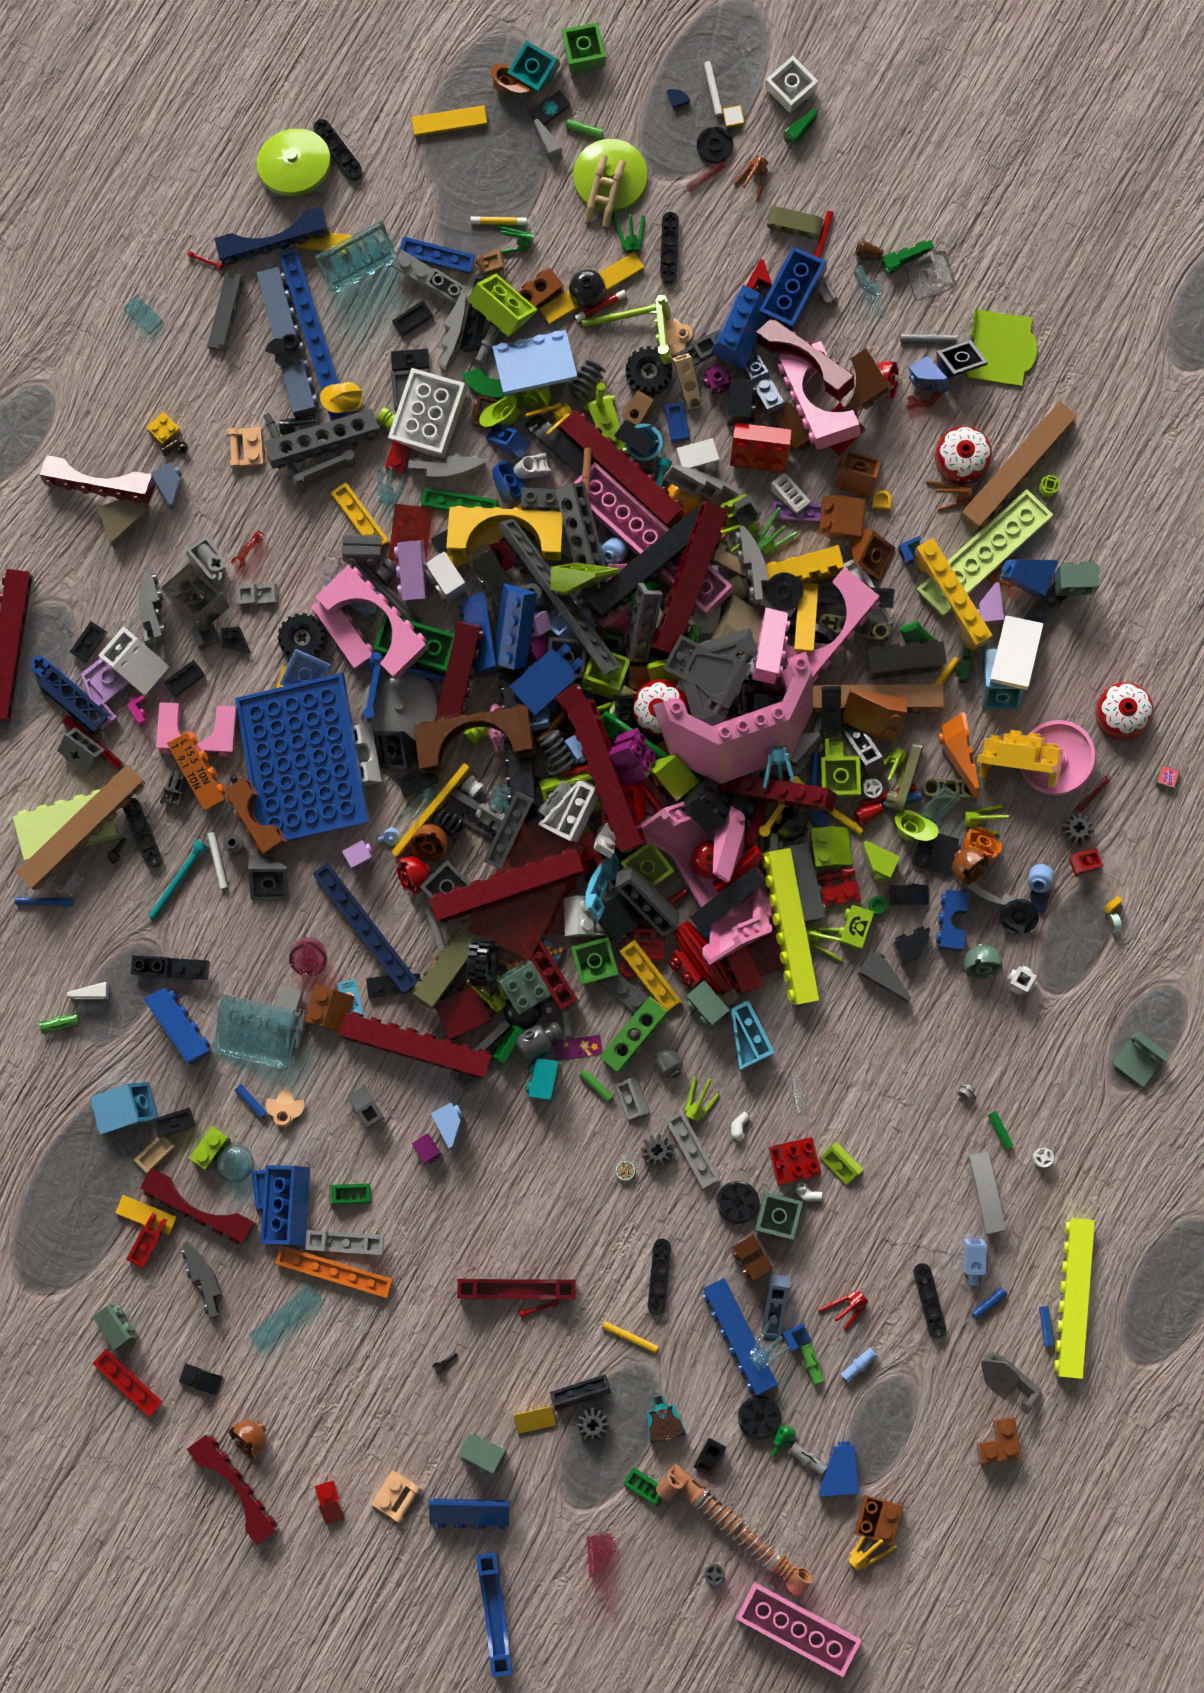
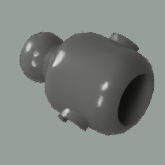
M557 1022L551 1023L546 1029L536 1024L523 1031L517 1038L516 1045L523 1058L531 1062L549 1053L552 1049L551 1041L562 1039L564 1034Z

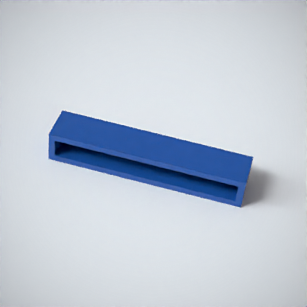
M725 1278L703 1288L702 1296L706 1304H711L713 1310L710 1312L715 1322L719 1320L722 1326L719 1330L724 1340L728 1338L731 1344L728 1348L733 1357L737 1356L740 1362L737 1366L742 1375L746 1374L749 1380L746 1384L750 1392H755L758 1395L778 1385Z

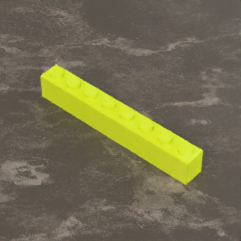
M791 848L763 853L762 865L766 869L767 874L765 881L770 890L769 902L773 906V923L776 925L778 932L776 939L781 948L780 960L784 964L785 969L783 977L788 985L787 998L791 1005L818 1001L819 996Z
M1069 1218L1068 1222H1065L1064 1233L1067 1234V1242L1064 1241L1063 1253H1066L1065 1261H1062L1061 1272L1064 1273V1281L1060 1282V1293H1063V1297L1058 1305L1061 1320L1057 1322V1332H1060V1336L1055 1344L1058 1360L1054 1361V1372H1057L1056 1376L1083 1379L1095 1220Z

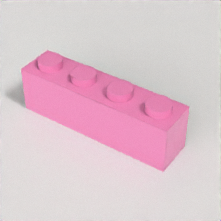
M320 602L313 605V611L355 672L368 664L374 650L369 643L365 645L362 640L364 636L359 628L354 629L351 624L354 621L348 612L344 614L341 609H338L331 614Z
M769 608L765 609L761 621L757 645L758 654L755 658L752 679L775 684L776 678L781 677L783 666H780V662H783L785 651H782V648L786 646L788 636H785V632H788L790 621H787L788 613Z

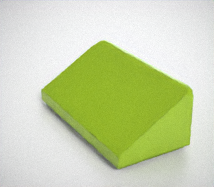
M835 1142L819 1157L846 1186L863 1170L838 1142Z

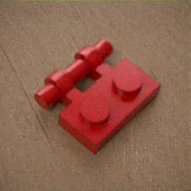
M844 867L840 868L839 871H824L823 874L817 875V882L825 881L826 884L825 887H821V900L825 907L861 899L857 880L849 882L848 876L855 875L854 868L847 869ZM842 878L843 883L832 885V879Z
M638 925L626 933L634 934L633 939H626L625 946L635 939L650 960H663L664 940H657V935L661 934L652 925L651 927H640ZM639 934L651 935V940L639 939Z

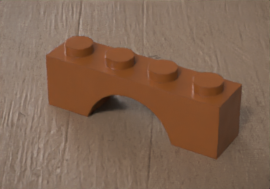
M242 777L224 790L228 795L226 797L227 801L236 808L237 817L247 826L245 830L250 837L255 839V846L260 853L271 855L288 843L278 826H263L257 821L254 815V804L259 794L249 779Z

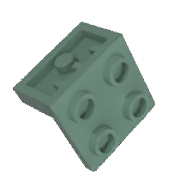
M529 959L495 979L518 1014H522L551 995L539 972Z
M1138 1031L1134 1033L1112 1064L1143 1087L1161 1063L1166 1061L1170 1055Z

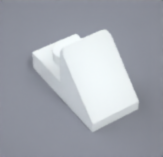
M608 823L598 827L594 849L611 858L615 851L616 837L614 832L610 830Z

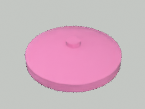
M1055 720L1043 723L1030 732L1041 734L1040 737L1046 738V744L1055 743L1058 744V748H1064L1060 777L1056 787H1048L1049 773L1020 769L1023 777L1032 788L1046 795L1061 796L1078 790L1089 780L1096 764V750L1090 736L1084 729L1072 722Z

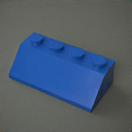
M792 247L759 312L768 320L773 318L777 322L783 323L791 332H795L827 270L826 261Z
M742 285L733 299L710 352L742 370L745 369L757 341L756 331L764 325L766 317L759 312L764 302L760 293Z
M506 583L503 584L494 657L498 665L513 670L527 667L537 592Z
M481 592L463 599L462 606H458L459 615L464 617L465 622L482 625L481 630L484 631L482 642H478L477 649L480 650L477 661L474 660L473 668H476L474 677L495 675L496 671L485 592Z
M164 988L145 997L143 1000L187 1063L193 1066L211 1053L209 1049L211 1044L206 1037L201 1038L198 1033L200 1031L199 1027L194 1021L190 1022L187 1018L190 1014L183 1005L181 1007L178 1005L176 1000L179 998L173 990L169 991L167 988Z
M266 1165L260 1244L305 1246L310 1167ZM270 1175H271L272 1191H273L272 1207H269V1204H271V1201H270Z
M431 1498L429 1500L430 1524H434L435 1528H446V1524H454V1528H466V1525H474L475 1529H485L486 1525H494L493 1529H505V1526L510 1525V1500Z

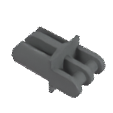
M175 770L170 771L166 787H163L164 790L160 799L161 804L168 803V806L175 805L179 809L187 783L185 776L182 778L181 773L177 772L175 775ZM167 792L171 793L170 798L166 797ZM175 795H179L178 800H174Z

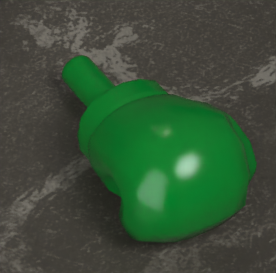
M781 1426L778 1429L773 1441L776 1446L770 1455L775 1457L780 1447L785 1449L788 1443L796 1442V1431L793 1428Z

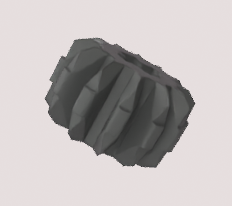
M1072 813L1070 819L1067 817L1064 819L1066 824H1063L1061 828L1067 831H1064L1062 836H1069L1066 840L1067 842L1074 839L1073 845H1077L1078 840L1081 845H1084L1085 839L1088 841L1091 839L1089 834H1093L1094 830L1089 828L1093 826V822H1086L1089 816L1082 819V813H1078L1076 818L1075 814ZM1076 825L1080 826L1079 829L1082 828L1079 833H1076V829H1073Z
M661 1134L657 1135V1140H654V1136L650 1135L652 1142L650 1143L645 1139L643 1142L648 1147H641L642 1151H647V1153L641 1155L642 1158L650 1157L646 1164H650L654 1160L653 1167H657V1161H660V1165L664 1166L665 1164L662 1159L664 1158L670 1162L671 1159L666 1154L673 1155L674 1153L672 1150H667V1148L673 1146L672 1143L665 1145L668 1140L667 1137L660 1141ZM656 1145L663 1149V1152L659 1153L658 1156L651 1152V1149H654Z
M591 1408V1415L588 1414L587 1410H584L583 1413L586 1418L579 1415L578 1419L583 1421V1423L576 1424V1427H583L578 1434L581 1435L586 1432L584 1440H587L589 1435H592V1442H595V1435L598 1436L599 1440H602L603 1437L600 1432L608 1433L602 1427L610 1426V1423L602 1422L608 1416L604 1415L600 1418L602 1410H599L597 1415H594V1408ZM592 1419L596 1420L595 1423L598 1422L599 1426L595 1427V1430H590L591 1427L588 1428L587 1423H590Z

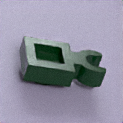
M964 648L962 652L961 665H957L956 677H959L958 683L966 684L968 680L972 649Z

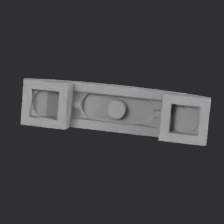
M965 883V886L960 884L976 898L994 906L1003 907L1009 901L1016 899L1007 893H1004L1000 899L975 884L967 885Z
M307 1230L305 1250L383 1255L384 1235Z

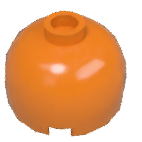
M976 827L975 830L969 829L962 844L963 850L972 847L980 849L990 857L991 863L1000 854L1002 843L1001 841L998 843L993 832L985 828Z

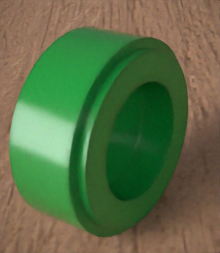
M881 896L871 898L868 903V909L873 911V915L876 916L884 914L888 908L886 899Z

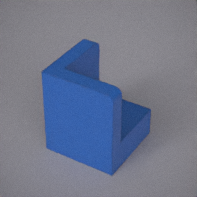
M920 536L899 544L897 550L905 566L915 562L913 553L916 547L921 545Z
M804 1323L782 1333L790 1351L811 1341Z

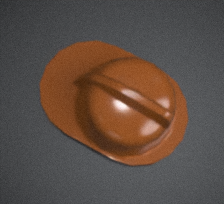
M497 63L491 68L493 86L498 92L514 94L530 91V86L507 73L510 68L509 65Z

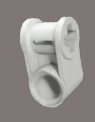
M542 453L524 457L514 466L515 475L520 479L544 477L551 474L552 470L549 468L546 460L547 454Z

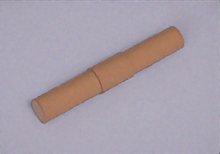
M584 448L582 482L585 483L588 497L592 448Z

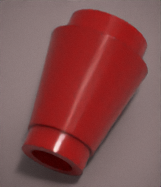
M880 803L858 807L854 811V817L859 825H866L883 814L884 810Z

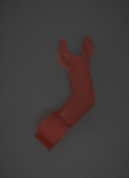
M935 391L929 399H916L914 396H908L907 400H913L914 404L907 405L906 408L932 407L945 392Z
M259 530L256 531L252 539L244 545L239 555L232 559L231 564L235 563L238 559L240 561L238 569L244 567L246 564L245 558L249 551L256 544L261 543L264 534Z

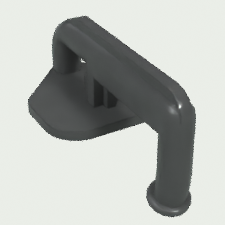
M988 1353L981 1361L985 1383L999 1394H1006L1017 1384L1030 1395L1029 1399L1021 1404V1410L1026 1414L1030 1413L1042 1395L1041 1389L1005 1357L996 1353Z

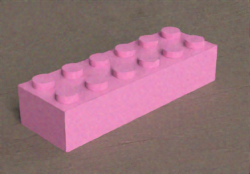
M755 1581L736 1615V1619L842 1677H844L861 1643L860 1638Z

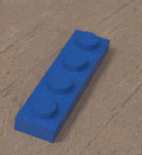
M404 236L399 250L400 252L402 249L421 262L470 275L476 258L474 254Z

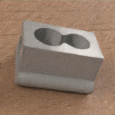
M824 282L821 286L817 287L828 305L838 300L828 282Z

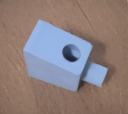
M963 1238V1271L968 1275L969 1285H980V1275H986L987 1244L983 1239ZM978 1262L976 1266H972V1263Z

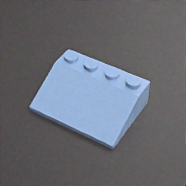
M566 330L492 346L504 395L578 379Z

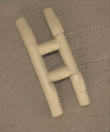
M601 155L584 221H592L597 202L607 205L602 225L609 227L626 162L619 160L613 179L603 177L608 157ZM600 184L611 187L609 198L598 195Z

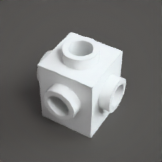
M1019 966L1016 970L1012 969L1007 979L1010 980L1008 986L1012 987V992L1018 995H1025L1028 991H1033L1037 983L1034 981L1037 975L1033 974L1034 971L1030 968ZM1019 978L1024 980L1023 985L1017 982Z

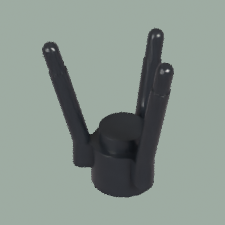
M315 415L280 419V434L287 435L296 432V425L314 424L315 420L308 419L315 418Z

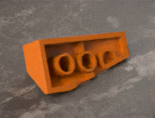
M964 712L941 726V733L938 734L939 744L943 745L944 752L974 798H977L979 795V784L975 764H971L973 762L972 746L968 747L970 733Z

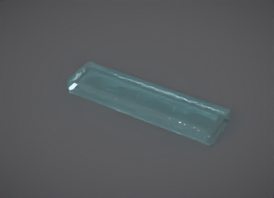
M308 1284L248 1335L262 1349L322 1298L311 1284Z

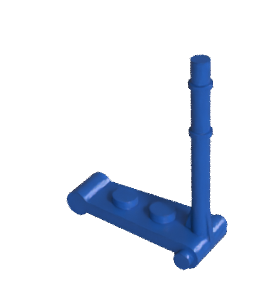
M378 652L372 653L368 662L372 675L366 708L361 716L363 723H370L373 719V704H377L379 693H376V687L380 686L382 675H379L380 669H385L380 664L384 658ZM410 666L405 671V673L425 677V679L429 678L441 682L445 680L444 674L432 672L428 669L424 670Z

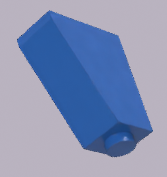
M1006 560L1002 567L1000 578L1032 596H1045L1058 561Z
M850 1441L838 1442V1446H833L818 1490L819 1497L859 1494L855 1445H850Z

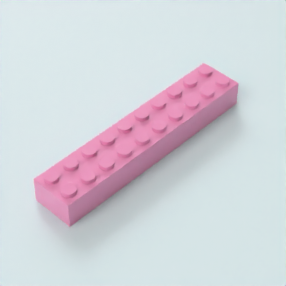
M596 462L591 465L588 499L593 516L613 535L623 540L627 547L638 556L665 534L669 528ZM582 475L574 483L582 482ZM680 556L674 561L675 563L672 567L660 572V577L671 587L682 560ZM708 565V576L701 585L703 587L702 593L695 602L696 610L706 619L733 592L732 585L710 565Z

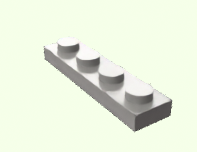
M683 1111L666 1119L668 1127L701 1187L704 1189L720 1180Z

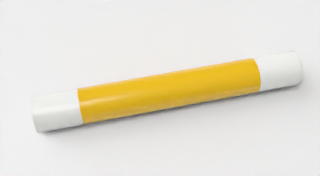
M471 217V224L527 225V218Z

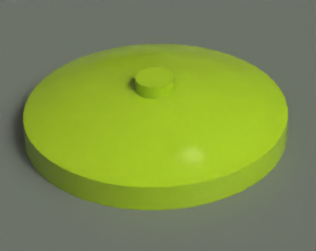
M288 129L273 135L261 147L257 157V170L261 181L269 190L283 196H300L315 190L324 182L331 168V155L327 144L319 135L305 129Z
M617 139L600 140L586 147L578 156L573 171L574 186L580 198L588 204L600 157L605 155L608 159L603 177L613 179L618 161L624 160L626 162L613 212H619L634 205L643 195L647 185V166L640 152L629 143ZM600 184L598 195L609 198L611 187ZM596 202L595 209L605 212L607 205Z

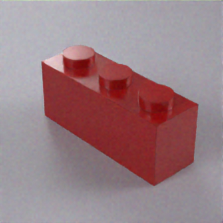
M747 946L725 957L727 963L724 965L728 974H733L735 981L732 983L736 992L740 991L741 995H744L764 985Z

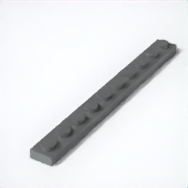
M513 518L502 521L498 525L499 529L574 631L589 655L592 656L604 675L617 672L621 668L620 664L569 594H558V591L551 590V569L516 520Z

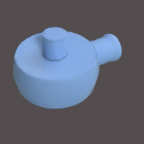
M388 828L383 836L378 837V842L385 841L388 845H396L401 840V833L396 828Z

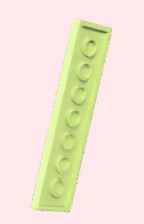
M1027 489L948 560L967 594L974 590L1053 517V514ZM931 577L917 588V592L942 617L952 610L945 595Z

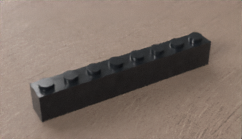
M701 504L620 570V573L614 575L587 598L589 606L602 620L606 617L611 618L616 613L618 607L629 603L630 597L636 593L638 583L646 585L649 581H655L660 576L661 571L672 567L675 563L674 561L679 556L683 557Z
M502 666L499 669V679L503 680V686H500L501 698H504V704H501V708H513V706L519 704L525 706L509 687L524 674L526 667L513 670ZM507 738V740H504V749L508 751L505 765L506 769H509L510 776H506L507 787L511 788V794H508V804L510 805L517 791L534 799L529 810L537 809L533 755L517 758L513 752L512 744Z

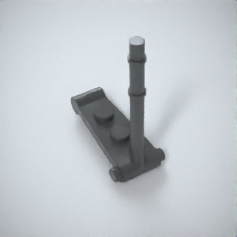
M265 414L263 417L273 438L280 437L271 414ZM346 450L343 455L330 458L324 463L312 466L303 472H299L294 463L288 464L287 468L290 472L295 492L298 495H302L306 492L307 486L346 467H354L355 456L352 450Z

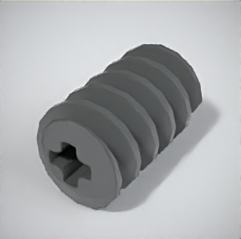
M589 359L585 361L586 366L583 365L581 371L577 372L578 379L572 380L573 383L568 384L570 394L584 403L583 395L590 396L587 390L594 391L591 384L598 385L599 382L596 378L603 379L600 372L606 373L602 366Z
M554 730L539 738V740H543L539 746L547 747L543 753H550L547 761L554 760L550 766H557L554 774L561 773L574 765L572 764L574 758L569 757L571 754L570 750H565L567 744H561L564 739L563 737H558L560 734L559 730Z

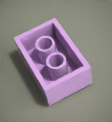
M424 540L397 543L394 551L395 558H399V565L396 566L397 577L401 579V584L398 585L399 596H402V600L428 598Z

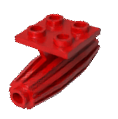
M688 920L678 926V929L673 931L682 952L678 950L673 952L669 958L670 967L674 972L677 971L679 973L682 984L690 990L694 989L701 978L716 994H726L732 989L730 986L733 983L723 962L720 960L713 964H708L703 957V947L709 944V942Z

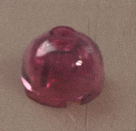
M304 937L297 940L289 953V964L300 975L303 973L309 974V976L320 974L325 969L328 961L325 945L313 937Z

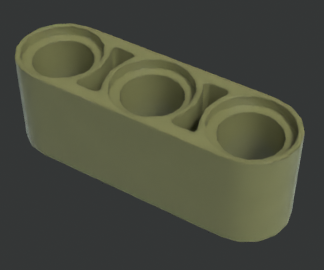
M771 207L767 227L784 233L818 239L823 219L816 215L795 210Z
M930 779L924 783L921 790L922 795L926 799L972 800L974 798L972 794L969 795L965 792L966 784L963 780ZM933 785L936 792L928 793L926 786ZM949 785L954 787L955 793L948 794L945 791V787Z

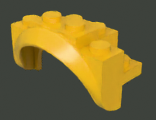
M1010 730V733L1004 734L1003 740L1002 736L991 735L990 738L984 739L983 753L977 757V762L981 763L980 777H987L991 766L999 765L1049 773L1048 787H1056L1060 777L1064 748H1058V744L1055 743L1046 744V738L1040 737L1041 734L1039 733L1022 735V731Z

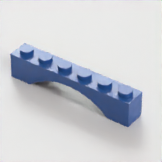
M497 1551L480 1553L476 1555L486 1620L492 1678L512 1675L513 1668Z

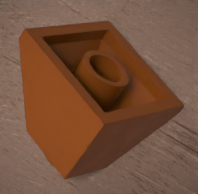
M864 529L863 537H855L851 540L850 547L856 565L877 581H881L895 547L874 530Z

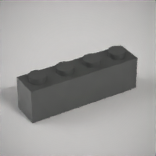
M808 843L787 846L783 849L791 848L804 922L819 921L825 918L826 908L821 900V887L817 883V869L812 861L813 851Z
M633 864L617 872L615 888L662 936L678 929L680 913Z

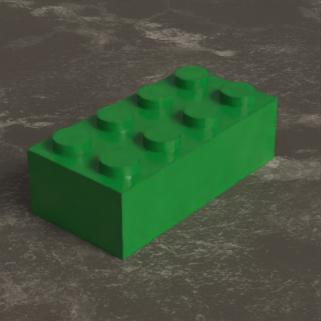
M386 613L384 614L373 648L374 652L380 653L381 656H386L392 642V626ZM408 620L415 627L412 631L416 635L421 633L427 639L425 644L429 647L412 665L446 675L454 634Z

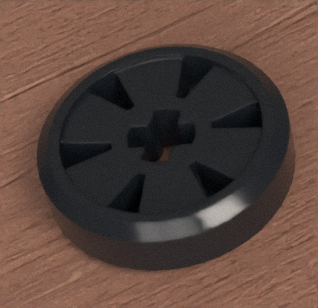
M744 1181L729 1182L720 1189L717 1195V1210L721 1217L730 1223H746L758 1211V1194L750 1184ZM735 1197H740V1200L743 1201V1205H740V1208H736V1205L732 1204V1200H736Z
M757 1395L748 1398L742 1403L738 1411V1424L741 1430L753 1439L763 1440L771 1437L777 1432L781 1423V1412L778 1405L766 1396ZM755 1413H764L765 1417L762 1418V1423L754 1421Z

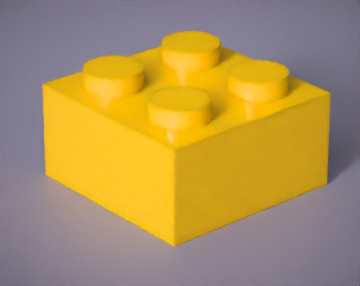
M164 411L146 427L162 446L166 445L181 432L180 428Z

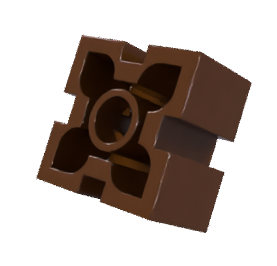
M754 1234L732 1247L734 1251L731 1254L736 1262L740 1261L744 1268L741 1271L746 1279L750 1278L751 1281H754L773 1269Z

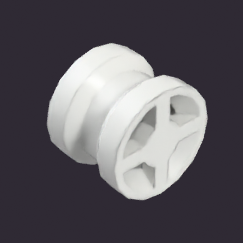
M472 775L465 781L460 790L467 792L469 797L474 799L481 792L484 785L478 783Z
M867 778L862 784V791L868 797L876 798L882 793V784L875 778Z
M1048 1148L1038 1149L1033 1154V1162L1039 1168L1048 1167L1054 1161V1155Z

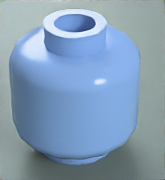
M611 538L601 547L606 564L607 562L619 564L628 553L627 545L619 538Z
M1037 864L1031 868L1027 883L1035 892H1046L1052 887L1054 872L1047 865Z

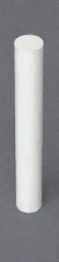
M708 61L704 63L714 111L716 116H721L723 112L711 62Z
M211 832L207 836L220 889H226L228 886L215 833Z

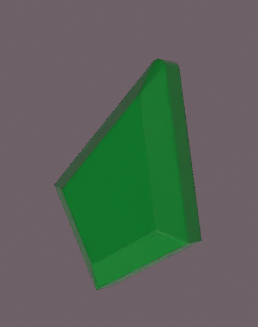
M917 620L899 627L906 644L934 642V637Z

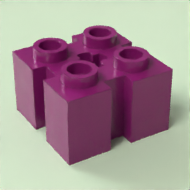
M638 728L619 734L614 742L616 746L612 747L609 757L615 767H619L621 770L620 775L627 786L646 780L656 760L654 751L649 746L646 747V738L640 733Z

